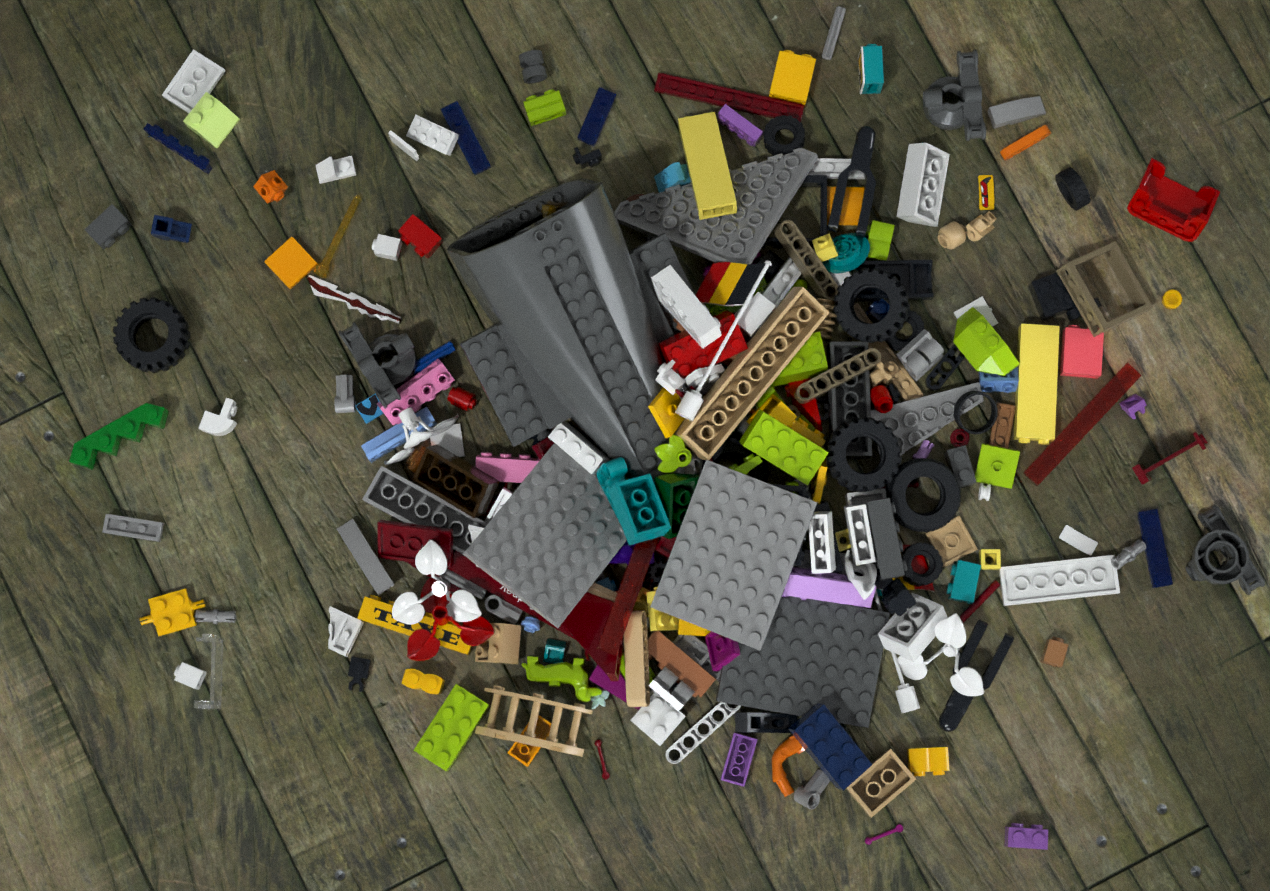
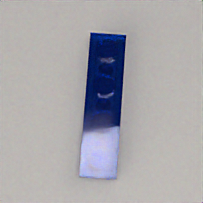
M458 101L440 109L450 130L459 134L457 143L474 176L490 169L491 165Z
M147 123L143 128L149 136L205 173L209 174L212 170L209 159L201 154L200 156L195 155L191 147L186 144L183 147L178 143L179 140L171 134L169 136L163 133L164 130L156 124L151 126Z
M1158 509L1138 512L1137 516L1142 540L1146 544L1145 555L1152 589L1173 585Z

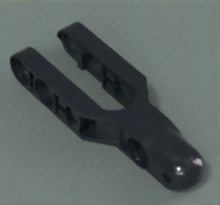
M863 126L858 130L851 163L838 176L827 228L828 231L837 232L848 177L853 171H861L864 173L866 184L855 236L865 238L876 186L875 178L870 170L876 137L872 127Z
M981 619L977 621L960 654L959 671L961 668L967 667L988 626V623ZM1005 633L1002 642L996 648L994 658L986 667L981 677L984 690L988 689L992 684L1014 640V637ZM953 689L939 717L940 728L946 732L956 730L974 696H966Z

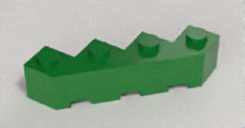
M149 403L141 405L74 443L69 462L76 466L93 470L98 452L117 456L122 438L140 443L145 425L164 429L169 411L164 407Z

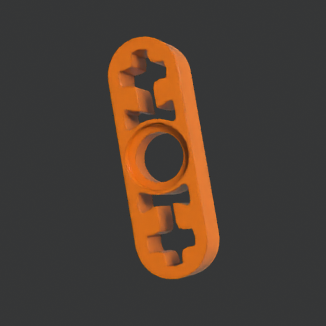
M1044 125L1000 151V154L1006 161L1045 139L1051 134V131L1047 125Z

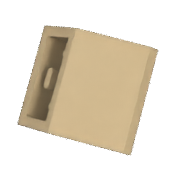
M490 623L494 629V634L485 642L476 646L475 662L518 665L521 626Z

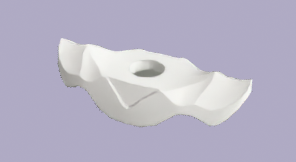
M847 550L844 564L848 580L852 582L865 600L875 588L876 567L873 563L856 566L853 562L852 553L850 550ZM854 572H859L863 576H857Z

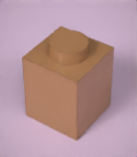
M1057 637L1046 640L1040 662L1061 668L1068 644H1065L1063 639Z

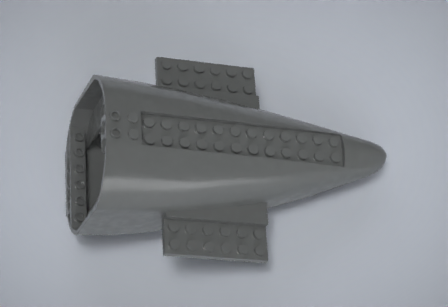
M580 178L537 193L471 228V230L456 239L448 247L447 251L467 286L494 324L461 342L460 345L511 445L515 447L543 430L551 429L571 418L595 446L610 458L609 460L622 457L625 460L628 470L626 476L628 479L651 474L655 484V477L668 474L657 469L662 460L657 456L654 448L661 444H669V438H665L648 406L663 388L655 381L659 374L657 370L664 363L658 343L681 333V331L676 328L677 323L673 321L674 317L658 300L651 277L671 265L692 292L693 290L666 233H662L635 249L628 251L602 182ZM684 454L679 456L680 461L685 459ZM678 467L672 473L685 474V467Z

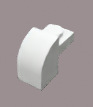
M226 398L220 415L205 411L199 429L215 436H223L230 433L237 425L234 420H231V417L236 415L237 403L232 399Z

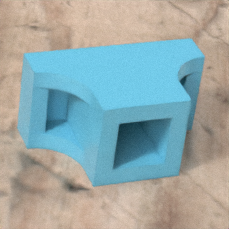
M680 162L672 163L654 176L659 193L679 184L683 186L691 183L687 164L680 165Z

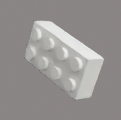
M415 114L406 136L450 156L459 134Z

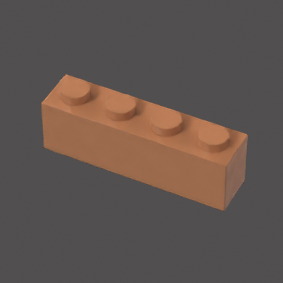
M654 631L648 638V659L654 658L659 662L657 666L661 670L666 666L679 677L676 683L679 684L683 681L695 691L692 695L694 698L697 696L701 698L716 679L661 632Z

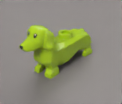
M527 656V664H521L526 669V677L529 681L549 683L550 687H560V683L571 684L575 688L576 698L581 702H589L593 696L602 694L599 688L588 686V674L582 668L584 666V659L574 658L573 664L560 662L543 666L539 664L538 657Z

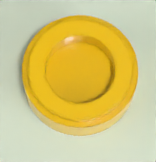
M1168 290L1162 296V304L1167 309H1176L1182 302V296L1177 290Z

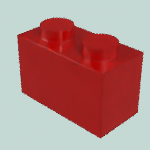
M414 214L398 230L401 236L399 239L407 246L411 244L415 247L414 251L420 257L425 256L429 259L443 243L442 238Z

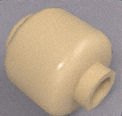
M955 221L943 226L938 232L940 245L947 249H954L966 240V228Z

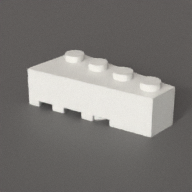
M671 265L651 277L658 300L702 349L722 336L720 331L721 324L718 319L711 316L707 307L702 305Z

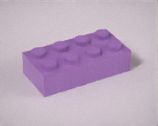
M725 104L718 112V122L721 125H726L728 130L735 132L740 139L746 140L748 145L755 147L762 139L763 131Z
M733 733L720 780L742 787L745 786L758 739Z

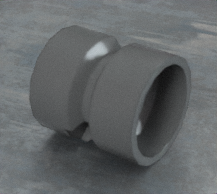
M531 50L519 55L520 66L523 68L524 83H538L547 79L546 68L542 65L544 63L542 51Z

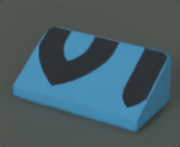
M376 393L355 406L366 424L384 414L377 405L379 399Z

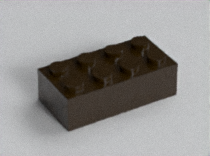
M438 444L426 447L412 480L473 518L486 514L499 484L497 479Z

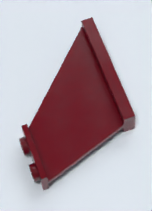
M1194 432L1195 442L1145 469L1142 463L1132 467L1141 484L1143 485L1152 480L1148 474L1149 472L1199 444L1202 450H1205V444L1208 442L1203 434L1198 435L1197 432Z
M586 592L562 624L609 677L610 681H619L624 643L623 613L628 611L625 601H617L615 603Z

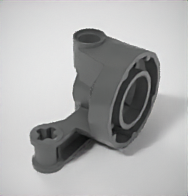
M976 49L972 52L961 53V51H957L958 77L947 76L937 79L928 89L923 91V110L931 124L940 129L954 130L964 126L966 141L975 138L985 140L986 126L982 116V90L978 79V53ZM948 92L954 93L961 101L957 104H949L947 102L942 104V96Z
M355 322L344 331H338L383 407L386 409L388 404L397 399L400 400L401 397L395 388L403 385L413 377L418 360L414 349L415 346L407 333H402L401 335L386 334L376 338L368 345ZM396 350L399 353L397 356L394 355L390 362L379 365V359L386 351Z
M1214 504L1208 511L1199 513L1197 515L1198 519L1209 533L1204 534L1194 546L1192 560L1185 567L1189 577L1193 581H1207L1218 585H1225L1238 580L1240 587L1247 595H1250L1251 591L1260 586L1264 587L1265 581L1251 561L1245 542L1233 532L1219 507ZM1221 550L1227 560L1223 561L1220 567H1213L1208 557L1212 551Z

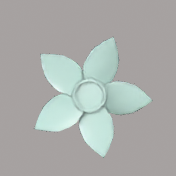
M602 691L601 695L593 696L591 701L594 702L591 708L595 709L599 704L605 707L606 702L604 699L608 698L609 692Z

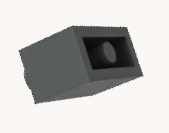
M111 204L84 230L101 248L105 249L106 247H111L119 235L125 234L129 230L131 223Z
M966 445L947 450L944 453L947 465L955 474V477H957L960 489L974 485L976 479Z

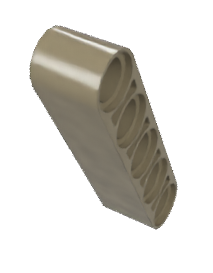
M791 220L778 223L774 228L775 236L817 297L834 300L835 295L837 296L838 285L796 224ZM783 225L788 229L787 234L783 232ZM794 241L799 245L798 250L793 246ZM805 257L809 259V266L804 262ZM816 272L820 275V281L815 278ZM827 288L831 291L830 297L826 294Z
M875 348L867 349L810 379L796 389L794 393L795 400L800 404L808 403L874 368L881 360V353ZM867 354H872L875 357V362H869ZM850 363H856L859 370L853 371L850 368ZM833 372H839L842 375V380H836L833 377ZM823 381L825 389H819L816 382ZM802 389L806 390L809 394L808 398L801 397L799 391Z

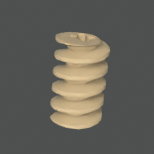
M817 298L816 300L830 313L813 333L820 332L822 340L831 339L832 337L827 332H833L829 325H835V322L831 320V318L837 317L832 312L835 302L824 298Z

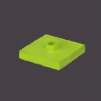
M982 443L975 471L976 482L1012 489L1020 451Z

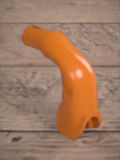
M794 735L781 743L772 755V780L774 783L776 782L784 797L792 794L794 790L786 777L787 774L783 769L782 763L786 758L805 751Z

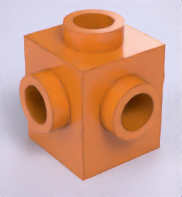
M275 170L261 175L253 186L267 204L273 201H280L285 196L284 192L288 188Z

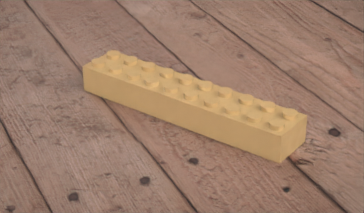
M793 287L747 343L748 349L737 355L720 378L702 398L704 401L693 421L685 419L674 435L679 436L684 441V444L700 459L710 460L830 312L804 287Z

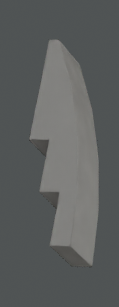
M354 519L337 528V531L376 593L380 595L395 584Z
M678 635L672 643L719 681L721 670L718 672L712 670L707 646L693 635Z

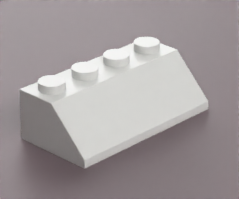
M928 143L909 144L897 209L898 218L910 223L938 227L950 154Z

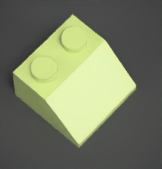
M205 92L183 122L190 130L215 148H218L240 119L220 101Z

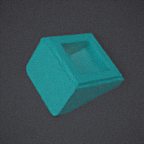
M547 639L543 662L554 664L563 662L566 642Z

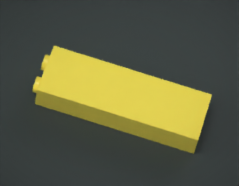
M715 112L678 118L680 137L699 220L737 213V202Z
M1021 323L1018 327L1017 361L1020 365L1017 366L1019 381L1015 394L1016 407L1013 440H1019V443L1027 444L1030 441H1038V444L1049 445V442L1055 440L1060 326Z

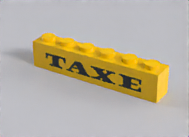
M370 595V598L364 597L357 619L408 636L420 629H425L430 634L432 633L434 622L432 614L425 613L423 619L416 624H405L393 618V601L389 600L387 604L381 602L382 598L375 595ZM451 621L446 625L437 626L434 637L440 641V646L470 655L472 646L465 644L461 640L460 632L462 629L456 627Z

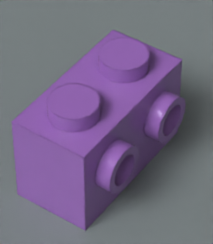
M1011 823V827H1005L1004 846L1048 850V830L1043 829V825L1031 824V828H1023V824Z

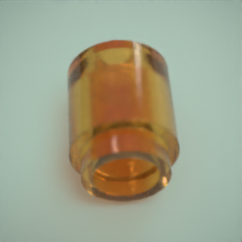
M422 445L415 448L406 461L408 464L407 469L413 473H416L426 449Z

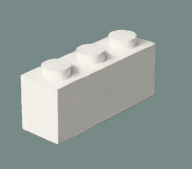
M567 421L558 424L548 436L591 474H597L600 466L610 459Z
M858 503L844 506L854 564L857 566L876 562L866 504Z
M832 511L814 512L809 524L812 574L832 573L836 570Z

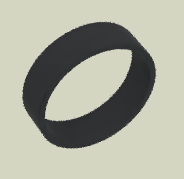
M970 391L963 394L957 400L954 407L955 422L961 429L971 434H982L988 431L997 419L998 410L995 401L989 395L980 391ZM975 395H983L991 404V416L983 427L976 430H968L960 421V409L968 398Z

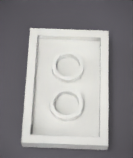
M193 49L162 96L182 110L190 113L205 92L209 94L212 92L225 73V69Z

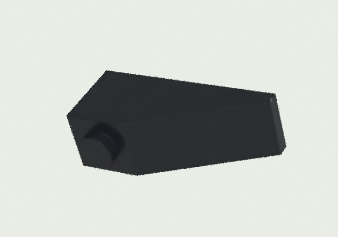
M735 713V733H791L788 728L797 721V715L786 713Z

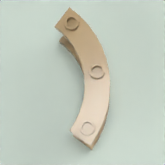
M496 685L493 686V689L485 687L484 691L494 695L487 724L485 723L484 727L476 726L475 734L583 757L584 749L577 748L576 739L582 713L592 715L593 712L592 710L585 709L586 705L574 703V706L550 701L544 699L545 695L533 693L532 697L504 691L505 687ZM501 695L512 697L506 726L503 727L502 731L496 730L495 726ZM519 699L533 702L527 732L524 735L515 734L513 729ZM541 703L555 706L549 737H546V740L538 739L536 734H534ZM562 710L574 711L569 739L565 744L557 743L558 739L556 737Z

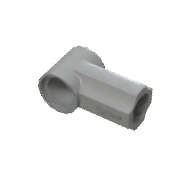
M352 375L336 376V396L334 399L336 413H352L356 411Z
M491 595L485 600V608L489 613L513 625H516L523 610L500 599L496 595ZM492 599L499 602V607L495 610L488 607V602Z
M818 769L805 786H800L796 789L794 800L808 809H815L820 802L819 795L830 782L829 778L823 771Z

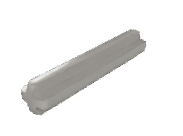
M837 6L822 53L823 59L831 60L846 11L844 7Z
M446 569L444 574L438 575L461 589L469 591L479 599H483L486 594L485 589L449 569Z

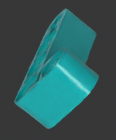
M622 457L603 463L597 471V479L617 518L618 515L611 500L609 490L614 483L626 480L624 476L628 470L626 462Z

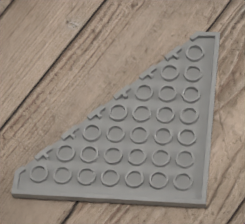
M797 148L789 154L783 155L781 153L768 157L766 161L759 163L757 161L751 162L733 171L729 169L737 202V213L699 220L691 183L680 186V184L666 188L664 192L657 194L653 192L639 196L640 199L631 202L628 200L623 201L619 204L614 214L619 224L654 238L662 233H666L671 245L713 262L751 264L815 164L818 156L814 152Z

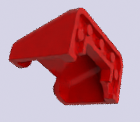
M1151 158L1127 206L1128 212L1184 241H1195L1208 223L1220 191L1210 186H1203L1198 192H1195L1165 177L1166 168L1164 164Z

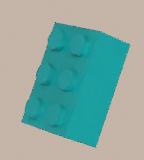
M651 474L614 483L609 490V494L628 544L633 545L665 536L671 526Z

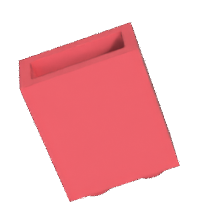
M1068 325V327H1065L1062 331L1060 376L1098 379L1102 372L1104 333L1093 337L1088 327L1087 329H1081L1078 325Z

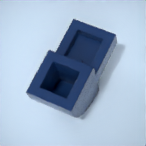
M154 215L151 235L166 241L173 240L188 243L192 224Z

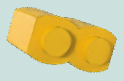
M405 669L402 684L415 690L422 689L433 695L442 693L445 682L444 679L437 675L424 674L416 669Z
M948 747L907 749L908 770L914 776H925V772H933V776L945 775V771H950Z

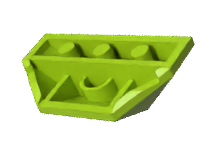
M974 307L957 319L953 343L977 372L1005 376L1020 365L1007 344L985 317Z

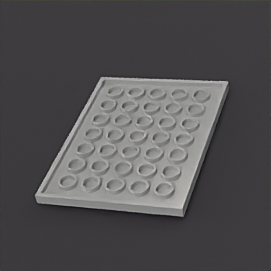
M554 443L463 555L556 628H559L627 539L597 479V474L589 473Z
M706 460L650 607L761 651L818 502Z

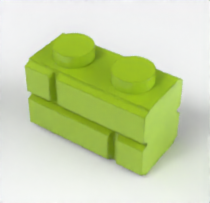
M548 90L539 97L532 95L523 102L530 126L566 115L559 90Z

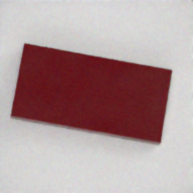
M379 520L377 522L378 558L415 563L418 552L429 540H433L445 553L448 562L447 567L451 568L453 566V529Z

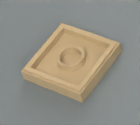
M960 516L950 520L946 526L925 534L930 545L934 546L939 551L940 556H942L943 568L978 550Z

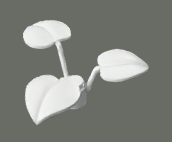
M411 407L400 412L398 416L403 423L402 427L407 442L404 445V450L396 453L389 461H384L385 465L406 459L415 451L412 447L429 439L431 436L448 430L458 419V413L455 417L444 420L435 427H429L421 420L420 416H416ZM418 423L429 432H418L416 429L419 427Z
M429 540L416 555L415 565L420 573L424 575L431 574L432 578L437 581L432 585V591L420 600H418L414 592L401 594L394 602L392 608L393 618L410 625L420 622L425 614V608L420 603L433 594L439 597L446 595L449 601L446 606L448 614L455 621L468 622L478 618L482 613L473 594L467 590H457L450 598V582L436 576L445 573L448 562L441 547L435 541Z
M957 613L941 620L936 625V637L945 644L928 660L924 661L922 654H920L915 662L902 656L897 658L901 673L912 680H920L928 672L925 665L929 664L942 652L948 657L955 656L954 671L956 674L950 678L953 688L966 696H979L985 692L982 678L975 669L971 667H963L960 671L958 669L959 650L965 644L967 636L963 622Z

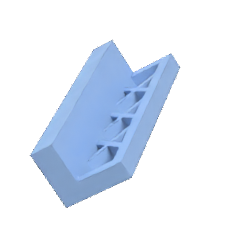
M427 407L415 413L429 427L437 424ZM403 423L396 424L361 445L371 463L407 442L402 427ZM418 423L419 427L416 428L417 431H426V429L420 423Z

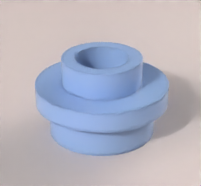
M525 617L521 626L524 627L525 631L534 633L540 630V621L533 617Z

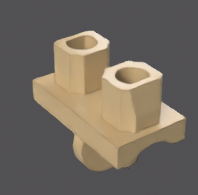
M990 211L984 216L982 214L966 226L967 237L971 241H979L995 228L992 224L997 218Z
M892 361L877 364L873 373L869 375L872 388L880 384L883 386L889 384L891 379L898 373L897 364Z

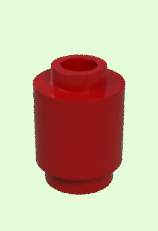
M883 385L871 389L870 399L875 409L880 413L889 412L893 407V400L888 389Z
M453 387L447 398L451 405L467 412L470 409L473 410L477 403L475 394L460 387Z

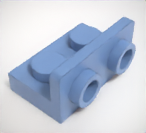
M1018 367L1005 376L978 372L982 392H1016L1019 381Z

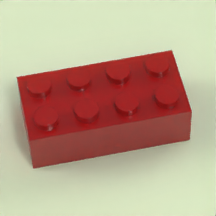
M726 310L714 316L721 324L720 331L722 336L703 349L686 330L658 343L666 364L673 359L675 364L672 370L683 379L696 369L710 366L736 319L732 312ZM738 323L715 365L748 349Z

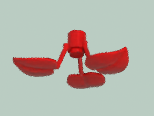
M431 578L426 581L421 591L420 599L432 591V585L436 581ZM433 594L420 603L424 606L425 612L432 613L434 619L433 631L431 634L425 629L414 631L408 639L407 657L415 661H424L434 657L441 645L440 641L434 637L437 626L446 625L449 621L459 629H462L460 638L469 646H477L485 642L494 634V629L481 616L472 621L463 622V626L460 625L448 614L446 606L449 601L446 595L439 597Z

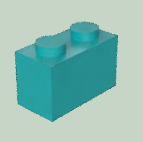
M957 560L955 564H952L950 575H953L952 583H948L946 594H949L948 599L968 604L974 602L981 565Z

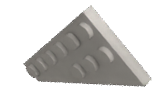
M979 382L896 403L893 404L892 409L887 413H880L874 409L871 410V418L877 421L880 420L885 423V426H890L893 429L892 433L898 437V445L902 448L901 456L945 425L954 421V407L957 400L963 394L970 391L982 392ZM975 395L968 398L960 409V416L983 402V395ZM877 445L878 452H879V455H880V457H881L880 449H879V447H878V445Z

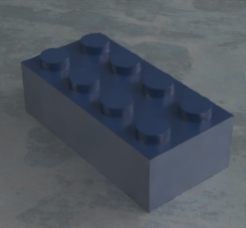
M816 703L788 728L837 789L844 791L872 766V763L824 704Z

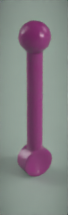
M896 825L894 829L876 835L872 838L867 837L865 838V843L867 845H870L872 841L890 835L894 832H902L903 826Z

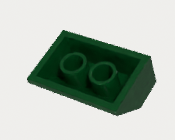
M668 473L655 477V487L671 526L670 530L663 537L667 539L677 537L700 475Z

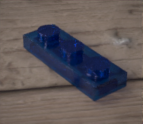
M600 87L598 88L577 140L595 147L616 99L615 93Z

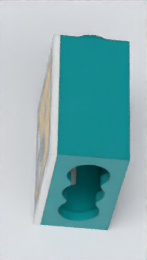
M867 44L860 49L858 56L860 94L881 93L884 84L882 46H877V44Z

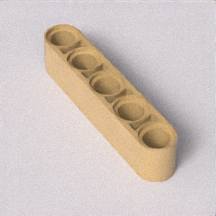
M644 610L624 611L623 635L628 707H648L650 704L646 612Z

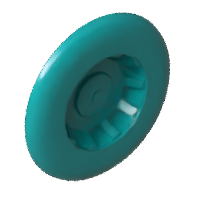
M846 233L833 238L838 256L822 262L827 271L840 274L859 267L866 260L870 252V244L867 238L855 236L856 233Z

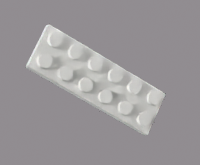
M1115 555L1001 567L999 569L1003 606L1119 594L1117 567L1114 568L1111 564V559Z

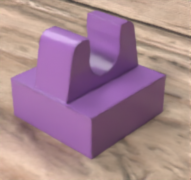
M1137 394L1119 403L1122 410L1132 419H1136L1135 412L1137 411L1144 414V407L1147 406L1145 400Z

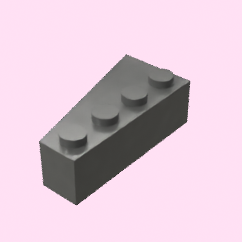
M890 498L866 502L870 530H872L873 549L876 550L874 554L875 566L880 570V574L877 575L878 581L900 578L905 575L904 571H907L905 559L902 560L900 552H903L902 541H898L897 533L900 531L898 521H894L893 514L896 513L894 502H890Z

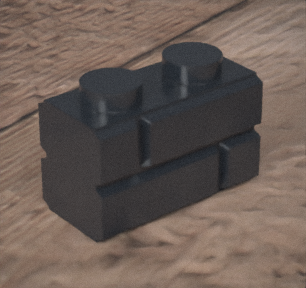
M898 578L892 581L890 586H886L881 590L883 596L881 601L891 614L895 612L898 616H902L907 611V608L910 609L916 604L915 598Z

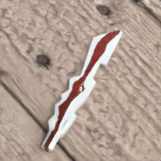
M311 275L308 276L315 296L346 302L348 309H358L362 315L367 314L370 318L377 317L381 321L389 320L398 324L401 322L402 317L393 314L389 309L377 303L376 305L371 304L367 299L355 293H343L336 290L338 286Z

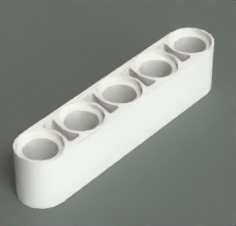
M720 702L668 748L665 754L667 761L672 764L682 761L739 710L741 706L738 705L732 709L728 707L727 703ZM717 710L721 711L724 716L723 720L719 722L715 721L712 716L713 712ZM702 723L707 724L709 727V732L705 735L698 732V726ZM690 736L694 739L693 747L687 748L684 746L683 740L685 737ZM673 749L678 750L680 753V758L676 761H672L668 755Z

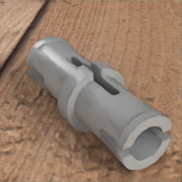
M1138 539L1131 546L1123 548L1120 554L1111 559L1112 566L1120 569L1126 563L1132 562L1138 554L1146 550V544Z
M219 609L210 611L196 610L195 618H197L196 622H213V624H218L219 622L235 623L236 611H219Z

